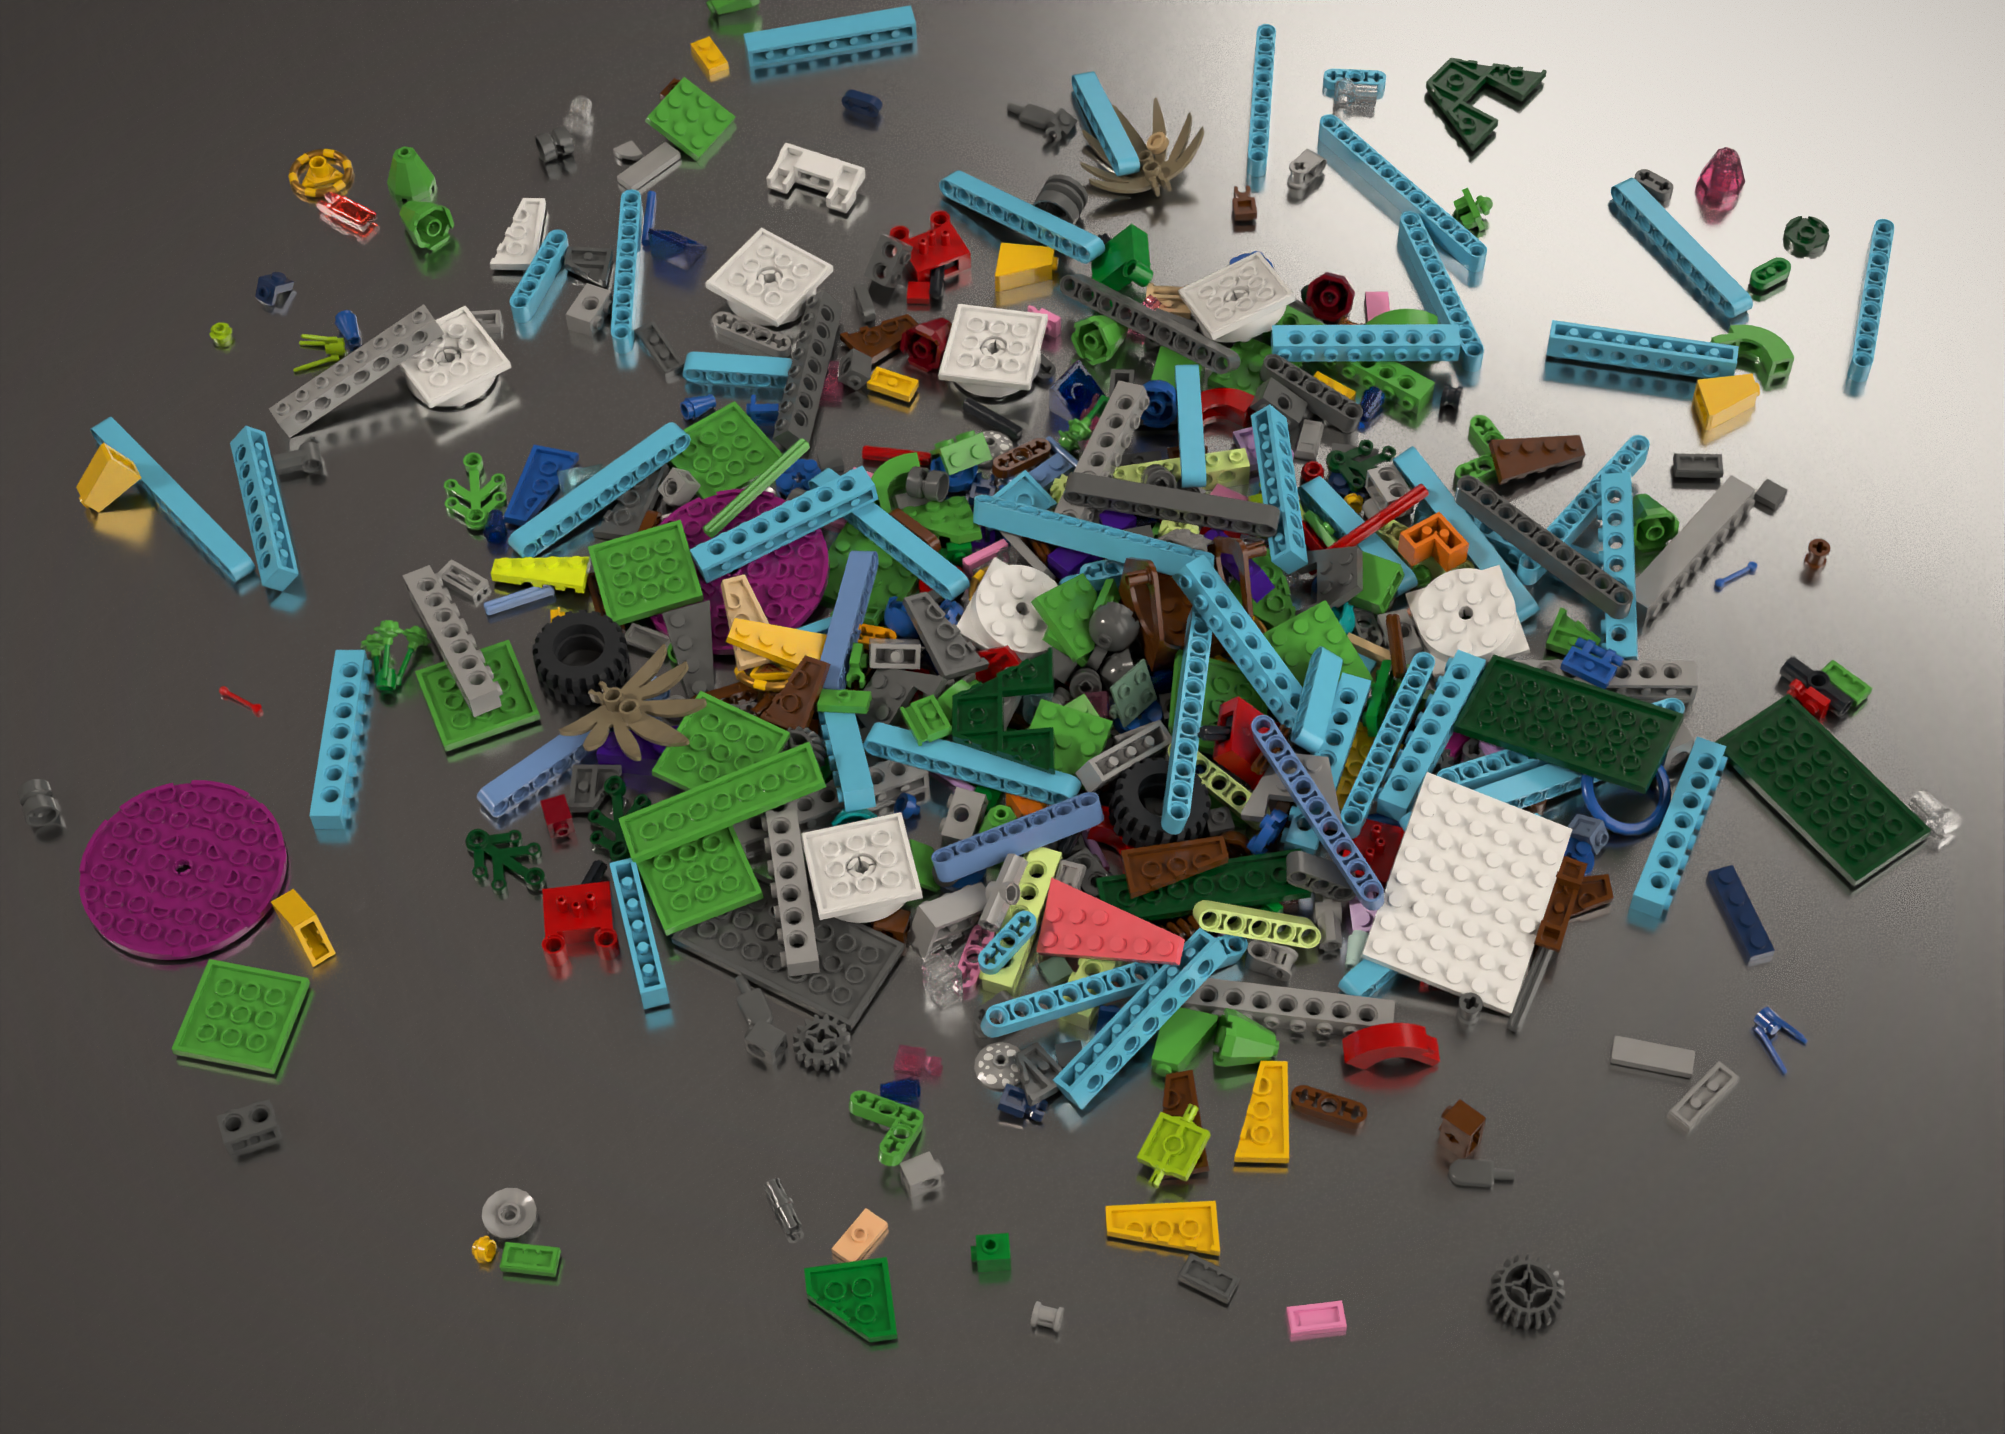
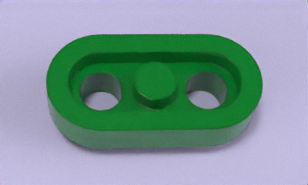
M1776 257L1752 270L1749 279L1750 284L1760 290L1772 287L1789 277L1791 263L1782 257Z

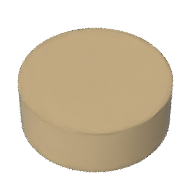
M1156 132L1149 137L1146 146L1152 154L1157 155L1166 150L1169 145V139L1163 132Z

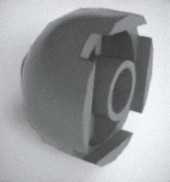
M1108 602L1106 605H1099L1089 621V634L1100 648L1109 652H1119L1134 642L1140 632V623L1138 620L1135 622L1132 617L1133 612L1129 608L1116 602Z

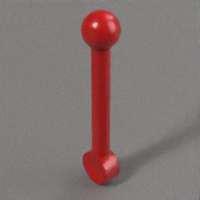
M226 686L219 688V693L222 696L227 695L252 709L254 714L262 712L260 704L250 703L230 692Z

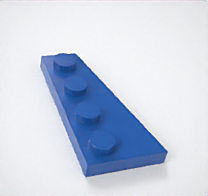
M533 445L504 514V522L523 526L533 519L578 462L579 453Z

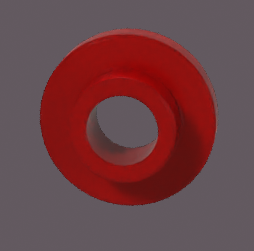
M1316 461L1307 462L1301 469V477L1305 482H1309L1318 476L1324 478V469Z

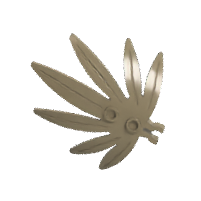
M1155 97L1153 101V134L1163 132L1167 136L1162 110L1157 97ZM1112 105L1138 155L1140 171L1126 176H1116L1113 172L1080 162L1084 170L1105 180L1100 181L1088 178L1090 184L1107 191L1126 194L1139 193L1152 188L1157 197L1161 195L1159 191L1160 186L1167 189L1168 192L1171 191L1172 188L1169 180L1180 174L1196 155L1205 133L1203 126L1186 148L1192 126V116L1189 112L1168 160L1166 161L1168 147L1162 153L1155 155L1154 159L1152 152L1148 150L1143 139L1115 105ZM1082 130L1085 139L1103 161L1111 166L1099 141L1085 130Z
M663 644L621 689L617 687L608 688L607 684L602 681L599 682L601 692H595L592 689L588 691L591 700L595 703H600L602 706L577 721L558 729L562 736H577L590 731L583 743L585 751H592L604 744L610 728L614 727L616 739L623 753L634 761H641L642 755L639 745L628 729H631L643 739L657 745L668 747L686 746L690 743L686 736L649 715L662 718L683 717L702 710L706 707L707 702L705 698L644 701L670 690L684 677L689 669L687 661L652 680L660 670L667 653L666 645Z

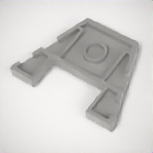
M1296 754L1342 824L1329 758ZM1271 765L1268 766L1241 812L1242 820L1262 822L1266 816L1269 799L1294 802ZM1290 767L1287 768L1284 772L1287 774H1292L1297 769ZM1301 788L1298 790V793L1307 794L1310 789Z

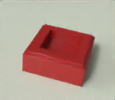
M908 281L907 304H930V282Z

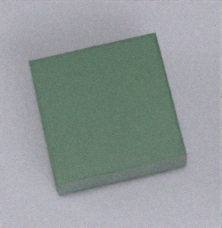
M1053 956L1038 964L1039 971L1050 987H1055L1069 980L1071 973L1074 972L1064 957Z

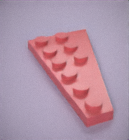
M1051 877L1036 952L1045 956L1180 966L1185 940L1176 934Z

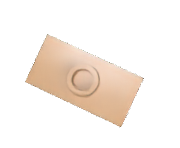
M865 1208L832 1247V1253L845 1262L860 1261L888 1228V1223Z

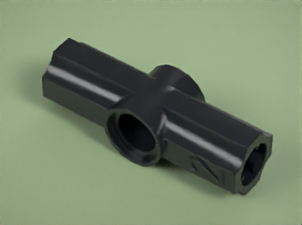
M1794 656L1786 660L1780 669L1779 674L1790 682L1798 679L1807 689L1811 686L1830 699L1831 702L1828 709L1839 717H1842L1853 704L1854 699L1830 683L1827 673L1820 670H1812Z

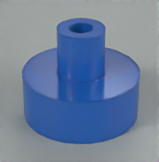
M905 792L901 793L895 802L894 814L901 812L905 820L909 819L912 814L917 816L920 812V806L916 805V797Z

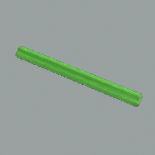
M803 438L795 442L703 527L704 533L710 538L719 533L810 448L809 443Z

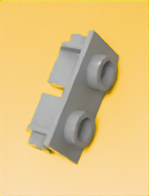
M1189 529L1176 530L1175 534L1166 536L1168 539L1173 540L1174 544L1207 552V545L1214 544V541L1205 538L1202 534L1192 533Z

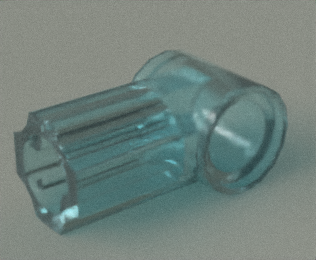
M603 464L557 471L562 495L568 494L604 468Z

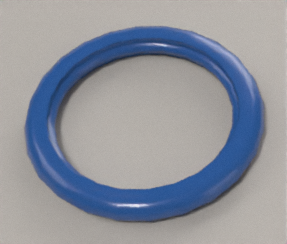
M1661 764L1655 775L1659 786V801L1656 809L1643 821L1624 823L1610 817L1598 804L1593 788L1594 777L1582 774L1581 779L1582 796L1591 815L1596 819L1603 820L1607 829L1626 836L1648 833L1659 826L1670 805L1671 786L1666 770Z

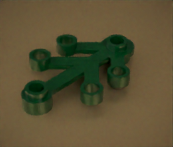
M1365 439L1360 442L1359 447L1345 453L1339 450L1331 451L1326 457V464L1331 472L1341 473L1349 484V489L1352 492L1358 493L1362 491L1364 481L1366 482L1367 470L1377 468V465L1384 462H1392L1396 455V449L1392 446H1385L1380 454L1361 462L1354 461L1353 459L1361 455L1368 456L1371 454L1373 443ZM1351 470L1357 471L1361 477L1354 476Z
M617 775L609 777L604 783V790L612 797L614 821L606 817L598 809L592 810L588 815V821L593 826H602L615 833L616 841L608 839L599 830L594 831L590 835V842L596 848L603 847L609 850L610 858L614 862L631 858L618 818L651 806V800L645 794H640L634 799V804L624 815L623 796L626 793L627 786L621 777Z
M474 829L468 833L465 840L467 849L474 853L472 874L475 881L484 882L488 879L489 873L487 867L484 866V853L492 857L493 881L491 887L496 895H503L508 890L507 882L504 879L503 865L523 878L529 889L538 891L544 887L546 877L542 869L538 867L528 869L513 859L527 856L530 860H537L542 856L541 846L535 842L526 846H520L523 843V838L519 830L489 835L482 829ZM513 837H519L517 840H511ZM508 843L511 848L498 849L494 845ZM533 849L538 850L536 853H530ZM478 872H484L482 875H476ZM497 885H504L502 888H495Z

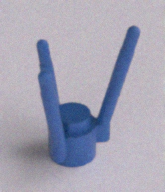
M1767 1006L1755 1016L1753 1021L1758 1026L1754 1031L1762 1038L1782 1073L1786 1074L1787 1069L1766 1033L1769 1032L1773 1035L1782 1027L1802 1043L1806 1044L1808 1040L1802 1033L1782 1020Z

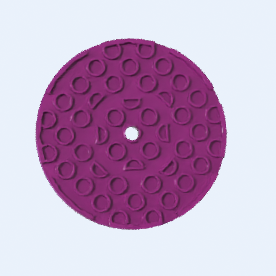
M744 489L716 492L717 495L702 500L700 497L675 510L658 526L681 519L689 549H692L700 543L713 539L719 534L739 526L743 522H747L766 511L782 505L786 500L774 496V493L763 491L713 538L704 533L703 527ZM820 528L740 567V570L733 574V576L727 573L707 584L695 566L704 601L710 600L712 653L715 655H734L733 645L726 642L730 629L721 589V583L724 579L745 574L771 625L797 629L811 616L824 595L830 570L829 553ZM662 613L648 617L661 633L668 636Z
M191 780V783L179 785L169 783L152 788L122 804L119 807L120 810L108 821L105 819L94 832L86 846L80 863V898L87 916L97 931L110 943L131 954L151 959L176 960L197 957L223 948L242 937L257 925L272 907L271 901L275 900L280 893L286 873L287 853L280 827L272 813L263 803H259L248 792L232 785L207 780ZM189 865L190 869L178 874L177 869L179 867Z

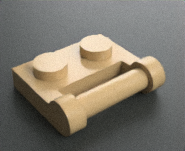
M1154 283L1147 285L1145 306L1154 311L1159 308L1186 319L1191 317V311L1178 293V290L1183 287L1155 286Z

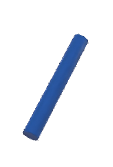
M648 191L641 242L644 246H649L651 242L656 199L654 191Z

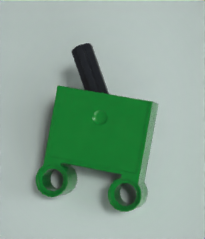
M1131 223L1113 238L1107 233L1098 235L1105 245V251L1091 261L1092 279L1117 292L1132 282L1140 287H1145L1150 283L1153 277V270L1150 269L1147 233ZM1110 299V306L1113 307V303Z

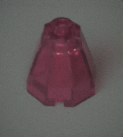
M1729 147L1720 148L1703 167L1697 179L1696 187L1704 199L1709 201L1710 198L1716 199L1715 203L1725 204L1739 199L1746 181L1737 151Z

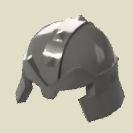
M1129 647L1118 653L1114 652L1113 655L1104 659L1099 671L1105 691L1111 692L1110 687L1135 666Z

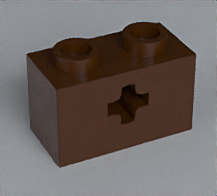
M1459 1099L1454 1106H1447L1441 1115L1443 1122L1438 1129L1440 1131L1438 1143L1460 1159H1467L1481 1143L1486 1117Z

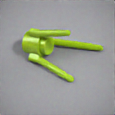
M302 334L301 338L317 341H299V345L325 346L326 354L331 356L296 367L293 371L299 372L331 361H340L339 356H345L344 338Z

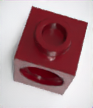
M565 794L540 801L551 839L564 837L569 833L575 832Z

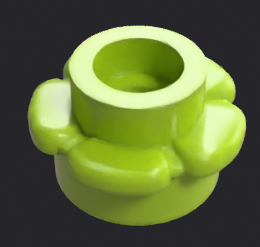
M216 323L211 327L209 334L216 343L223 344L231 339L232 328L229 327V324Z

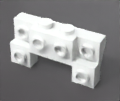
M785 143L780 150L773 169L766 178L767 187L787 194L795 182L829 193L826 197L827 207L847 213L856 200V191L865 179V168Z

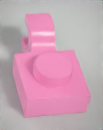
M1028 306V312L1048 314L1045 334L1057 338L1061 333V317L1043 308L1038 311L1034 306Z

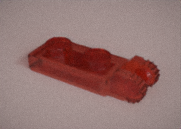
M329 191L325 194V198L329 203L322 200L316 203L318 210L322 213L330 215L361 232H364L377 219L374 211L342 195L339 196Z

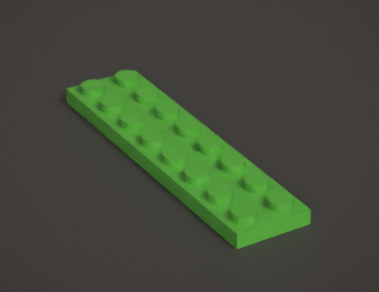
M806 742L618 819L631 859L637 864L827 786L810 742Z

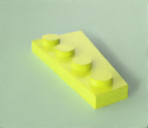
M590 556L504 557L494 560L491 577L492 581L518 585L530 582L533 587L540 588L544 584L553 585L555 590L565 591L566 587L574 588L576 593L584 594L591 566Z

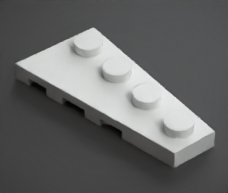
M545 198L522 199L513 216L511 227L507 228L505 238L499 244L495 258H492L490 262L491 270L528 269L539 250L546 208Z

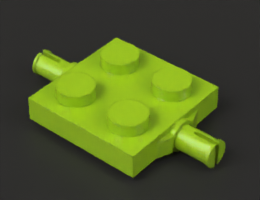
M1188 1104L1183 1117L1171 1116L1160 1112L1137 1156L1139 1163L1154 1169L1148 1181L1151 1187L1154 1186V1188L1158 1189L1164 1175L1188 1181L1211 1136L1209 1130L1198 1127L1192 1122L1199 1111L1197 1106Z

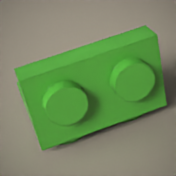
M974 430L956 435V441L951 438L935 443V449L930 450L931 455L940 454L948 475L993 459L983 432L975 434Z

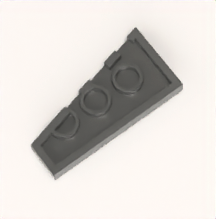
M927 592L904 597L903 605L941 677L950 680L988 669L989 662L975 652V646L961 636V630L947 620L945 617L946 613Z
M710 600L662 613L677 664L680 665L687 661L689 667L682 678L688 699L698 695L700 691L705 693L714 690Z

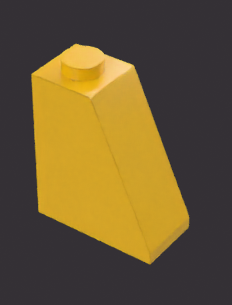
M1001 243L995 272V291L1001 292L1052 280L1053 270H1058L1059 258L1055 257V249L1044 246Z
M1752 373L1697 380L1694 397L1705 430H1711L1754 407L1756 398L1760 395V386L1758 382L1755 383Z
M102 443L76 486L80 494L79 500L86 508H92L100 512L139 481L141 476L132 460L107 444Z
M294 889L271 901L281 923L313 967L336 954L316 913Z

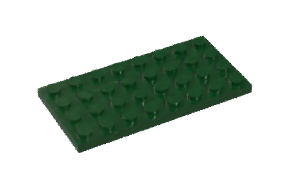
M1493 655L1453 725V732L1646 794L1684 721V714Z
M1790 694L1782 697L1715 741V743L1726 746L1724 756L1728 758L1727 762L1854 887L1927 838L1932 831Z

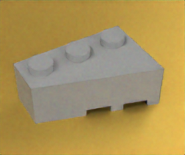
M982 882L972 886L967 885L961 890L945 893L940 898L924 901L918 905L907 940L923 961L930 958L931 955L929 953L942 945L944 949L951 945L950 940L961 933L965 937L971 933L972 928L978 924L987 903L986 887Z

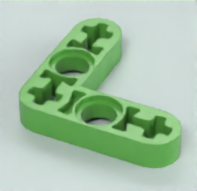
M1476 415L1472 417L1469 426L1471 436L1485 452V455L1461 464L1455 469L1454 482L1456 485L1462 474L1464 476H1473L1480 482L1497 476L1489 444L1486 441L1505 438L1487 416ZM1482 464H1487L1491 467V469L1488 471L1481 470L1479 466Z
M855 1091L850 1096L849 1111L852 1114L890 1128L880 1143L878 1160L887 1166L899 1165L922 1130L923 1113L915 1108L867 1091ZM886 1110L892 1112V1114H884L880 1111ZM895 1135H904L907 1138L900 1139L895 1137Z

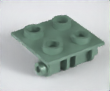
M1145 659L1139 661L1110 687L1115 704L1110 707L1109 715L1113 719L1120 718L1122 726L1125 728L1157 699Z

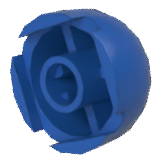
M1148 381L1143 386L1149 397V406L1143 411L1140 418L1144 420L1143 423L1147 426L1154 428L1166 427L1178 415L1177 390L1167 381Z
M897 596L890 597L884 613L886 626L896 633L897 639L919 638L920 636L903 602L897 601Z

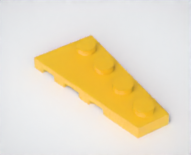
M734 618L726 642L789 668L796 669L805 655L818 660L821 659L827 635Z
M1260 1061L1234 1162L1289 1163L1288 1061Z
M1216 1201L1105 1206L1107 1236L1220 1256Z

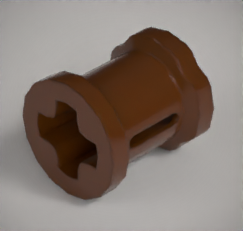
M1814 539L1809 543V553L1804 558V563L1809 569L1818 571L1825 567L1827 563L1826 556L1829 555L1831 550L1829 543L1823 539Z

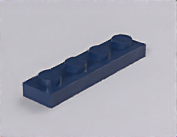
M1730 865L1709 871L1707 877L1748 962L1773 956L1775 949L1734 866Z

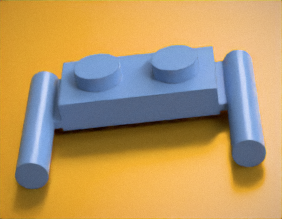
M1048 436L1046 440L1050 442L1051 450L1056 454L1029 472L1045 491L1051 488L1055 478L1060 479L1061 474L1068 476L1071 472L1073 473L1079 462L1051 436ZM1011 476V477L1006 478V479H1003V480H1004L1005 482L1009 483V482L1012 481L1015 477H1014V476Z

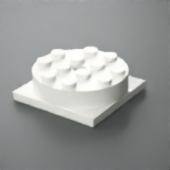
M761 227L705 284L707 289L727 299L729 307L738 317L760 326L778 327L779 325L797 320V318L805 313L807 299L811 295H816V288L833 272V265Z
M1260 252L1245 257L1178 290L1180 298L1195 316L1197 323H1199L1200 332L1205 337L1217 342H1248L1253 337L1272 330V325H1275L1283 316L1286 305L1296 301L1294 293Z
M958 304L938 373L939 380L955 381L966 391L984 397L1000 398L1020 390L1030 391L1032 381L1036 377L1041 364L1040 349L1048 322V314Z
M466 306L435 320L444 332V335L398 365L405 375L410 391L418 399L425 402L429 408L434 406H462L465 403L471 402L483 395L491 387L496 375L511 368L510 361Z
M994 557L956 626L961 630V636L980 650L1008 645L1022 661L1027 658L1030 661L1042 655L1047 648L1052 647L1042 640L1048 626L1031 601L1037 596L1057 587L1058 584L1048 575L1035 568L1024 565H1008Z
M1500 565L1484 570L1472 568L1452 570L1435 578L1427 587L1405 594L1418 635L1424 644V652L1431 654L1435 659L1432 673L1434 682L1437 681L1440 675L1444 676L1446 663L1450 657L1454 658L1457 650L1485 659V666L1488 665L1493 655L1511 659L1530 653L1516 612L1514 598L1507 587ZM1464 612L1466 616H1471V618L1466 620L1462 619V617H1464Z
M901 812L800 834L820 920L835 917L853 923L873 922L895 913L907 901L923 898Z

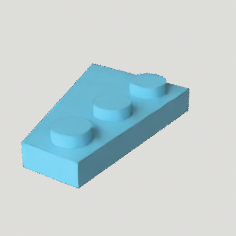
M1026 470L993 495L997 498L1044 510L1056 508L1058 504ZM986 527L989 531L994 530L993 528Z

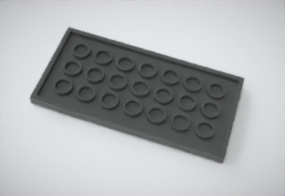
M756 872L753 873L763 893V899L675 932L671 937L672 943L737 975H743L747 980L822 1017L828 1014L831 1021L835 1017L839 1018V1025L845 1023L846 1028L851 1031L905 949L904 943L862 923L847 922L835 917L820 920L816 901L810 899L820 972L788 977L787 967L782 968L780 952L785 951L784 944H778L777 929L781 928V921H775L773 906L778 905V899H772L770 883H774V881ZM795 898L786 899L788 902L796 900ZM791 921V922H789V924H792V925H795V924H798V923H799V921ZM794 944L792 947H794V948H799V947H801V946H803V945H802V944Z

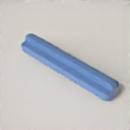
M544 584L542 588L530 587L484 602L485 612L490 616L555 594L553 585Z

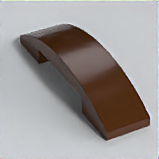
M1566 856L1563 857L1560 869L1556 874L1557 878L1543 920H1541L1534 941L1535 945L1558 953L1560 952L1576 897L1588 865L1587 863Z

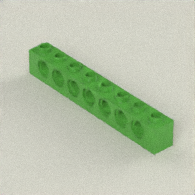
M1286 305L1283 316L1275 325L1325 324ZM1272 330L1264 332L1271 338ZM1317 361L1417 415L1433 398L1435 382L1396 361Z

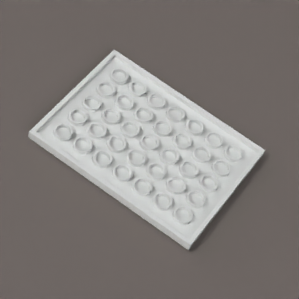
M1427 772L1384 889V904L1376 912L1361 958L1459 997L1465 993H1475L1481 997L1483 1006L1510 1016L1572 829Z

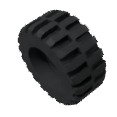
M579 610L577 613H572V611L565 612V615L562 617L559 615L554 617L552 623L549 624L547 622L541 628L542 633L539 632L537 634L532 653L538 681L541 687L545 688V692L551 697L555 696L556 700L563 703L568 701L571 705H577L578 703L590 705L592 700L588 691L592 689L595 692H601L599 682H605L608 688H620L625 682L630 664L626 638L621 627L607 615L602 617L599 612L592 611L587 613V610ZM579 649H593L602 653L594 662L584 666H569L561 662L566 655Z
M1148 758L1143 759L1141 764L1139 762L1132 764L1130 768L1125 769L1121 773L1109 803V820L1112 826L1115 825L1113 828L1114 832L1118 837H1123V843L1134 848L1200 839L1211 812V798L1208 796L1209 791L1206 785L1201 784L1202 779L1195 774L1190 815L1183 831L1176 835L1169 834L1161 826L1162 817L1150 813L1140 802L1144 798L1164 800L1169 761H1165V758H1156L1154 761Z

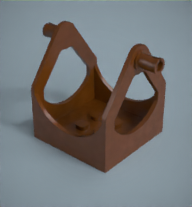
M1214 537V544H1210L1207 547V552L1215 556L1214 569L1225 582L1220 556L1221 553L1233 555L1239 569L1242 605L1253 620L1248 560L1266 556V545H1264L1263 540L1245 545L1240 538ZM1134 557L1126 558L1118 591L1124 606L1133 612L1132 617L1135 622L1138 620L1140 623V632L1137 637L1150 669L1154 672L1174 667L1175 654L1179 649H1184L1187 618L1193 605L1172 576L1157 572L1151 560ZM1212 632L1209 658L1227 654L1226 649Z

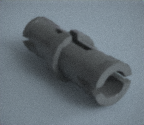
M779 1178L769 1180L764 1184V1189L772 1202L774 1214H777L780 1218L786 1234L797 1232L802 1228V1224L794 1211L792 1199L788 1198Z

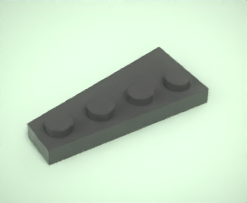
M664 464L619 496L616 506L612 510H608L603 516L605 520L600 526L596 525L593 529L594 537L616 539L638 532L647 510H653L660 494L658 487L670 471L668 464Z

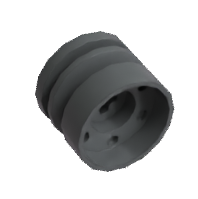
M1053 175L1047 179L1033 206L1075 225L1088 202V194L1085 188L1072 177Z

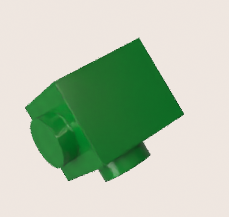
M1009 1233L975 1235L976 1245L971 1246L972 1263L977 1262L978 1273L1011 1270Z

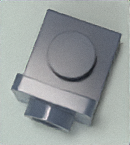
M1577 814L1568 825V828L1572 829L1570 837L1589 843L1593 854L1597 855L1609 840L1603 820Z

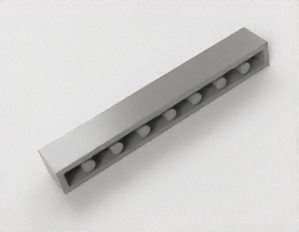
M1731 475L1635 580L1636 610L1639 620L1645 623L1650 616L1654 617L1659 612L1664 600L1669 601L1675 592V588L1678 585L1682 586L1686 582L1692 570L1696 571L1702 558L1705 555L1708 557L1713 552L1718 541L1722 542L1725 539L1729 528L1737 526L1742 518V514L1752 509L1755 503L1753 499L1755 488Z

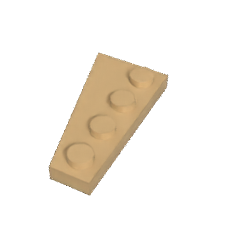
M745 574L722 580L721 589L729 629L734 618L769 624ZM733 645L738 671L774 662Z

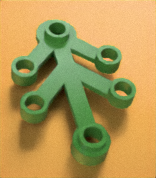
M472 452L463 458L465 470L469 472L470 491L460 486L455 479H448L444 482L445 492L448 495L456 494L471 504V509L461 505L455 497L446 499L445 507L448 513H458L463 516L468 528L480 530L487 526L490 513L496 508H502L507 505L506 494L504 492H496L493 494L492 500L481 508V502L495 489H503L506 486V479L501 473L494 474L491 477V481L480 490L479 472L483 468V461L480 454Z

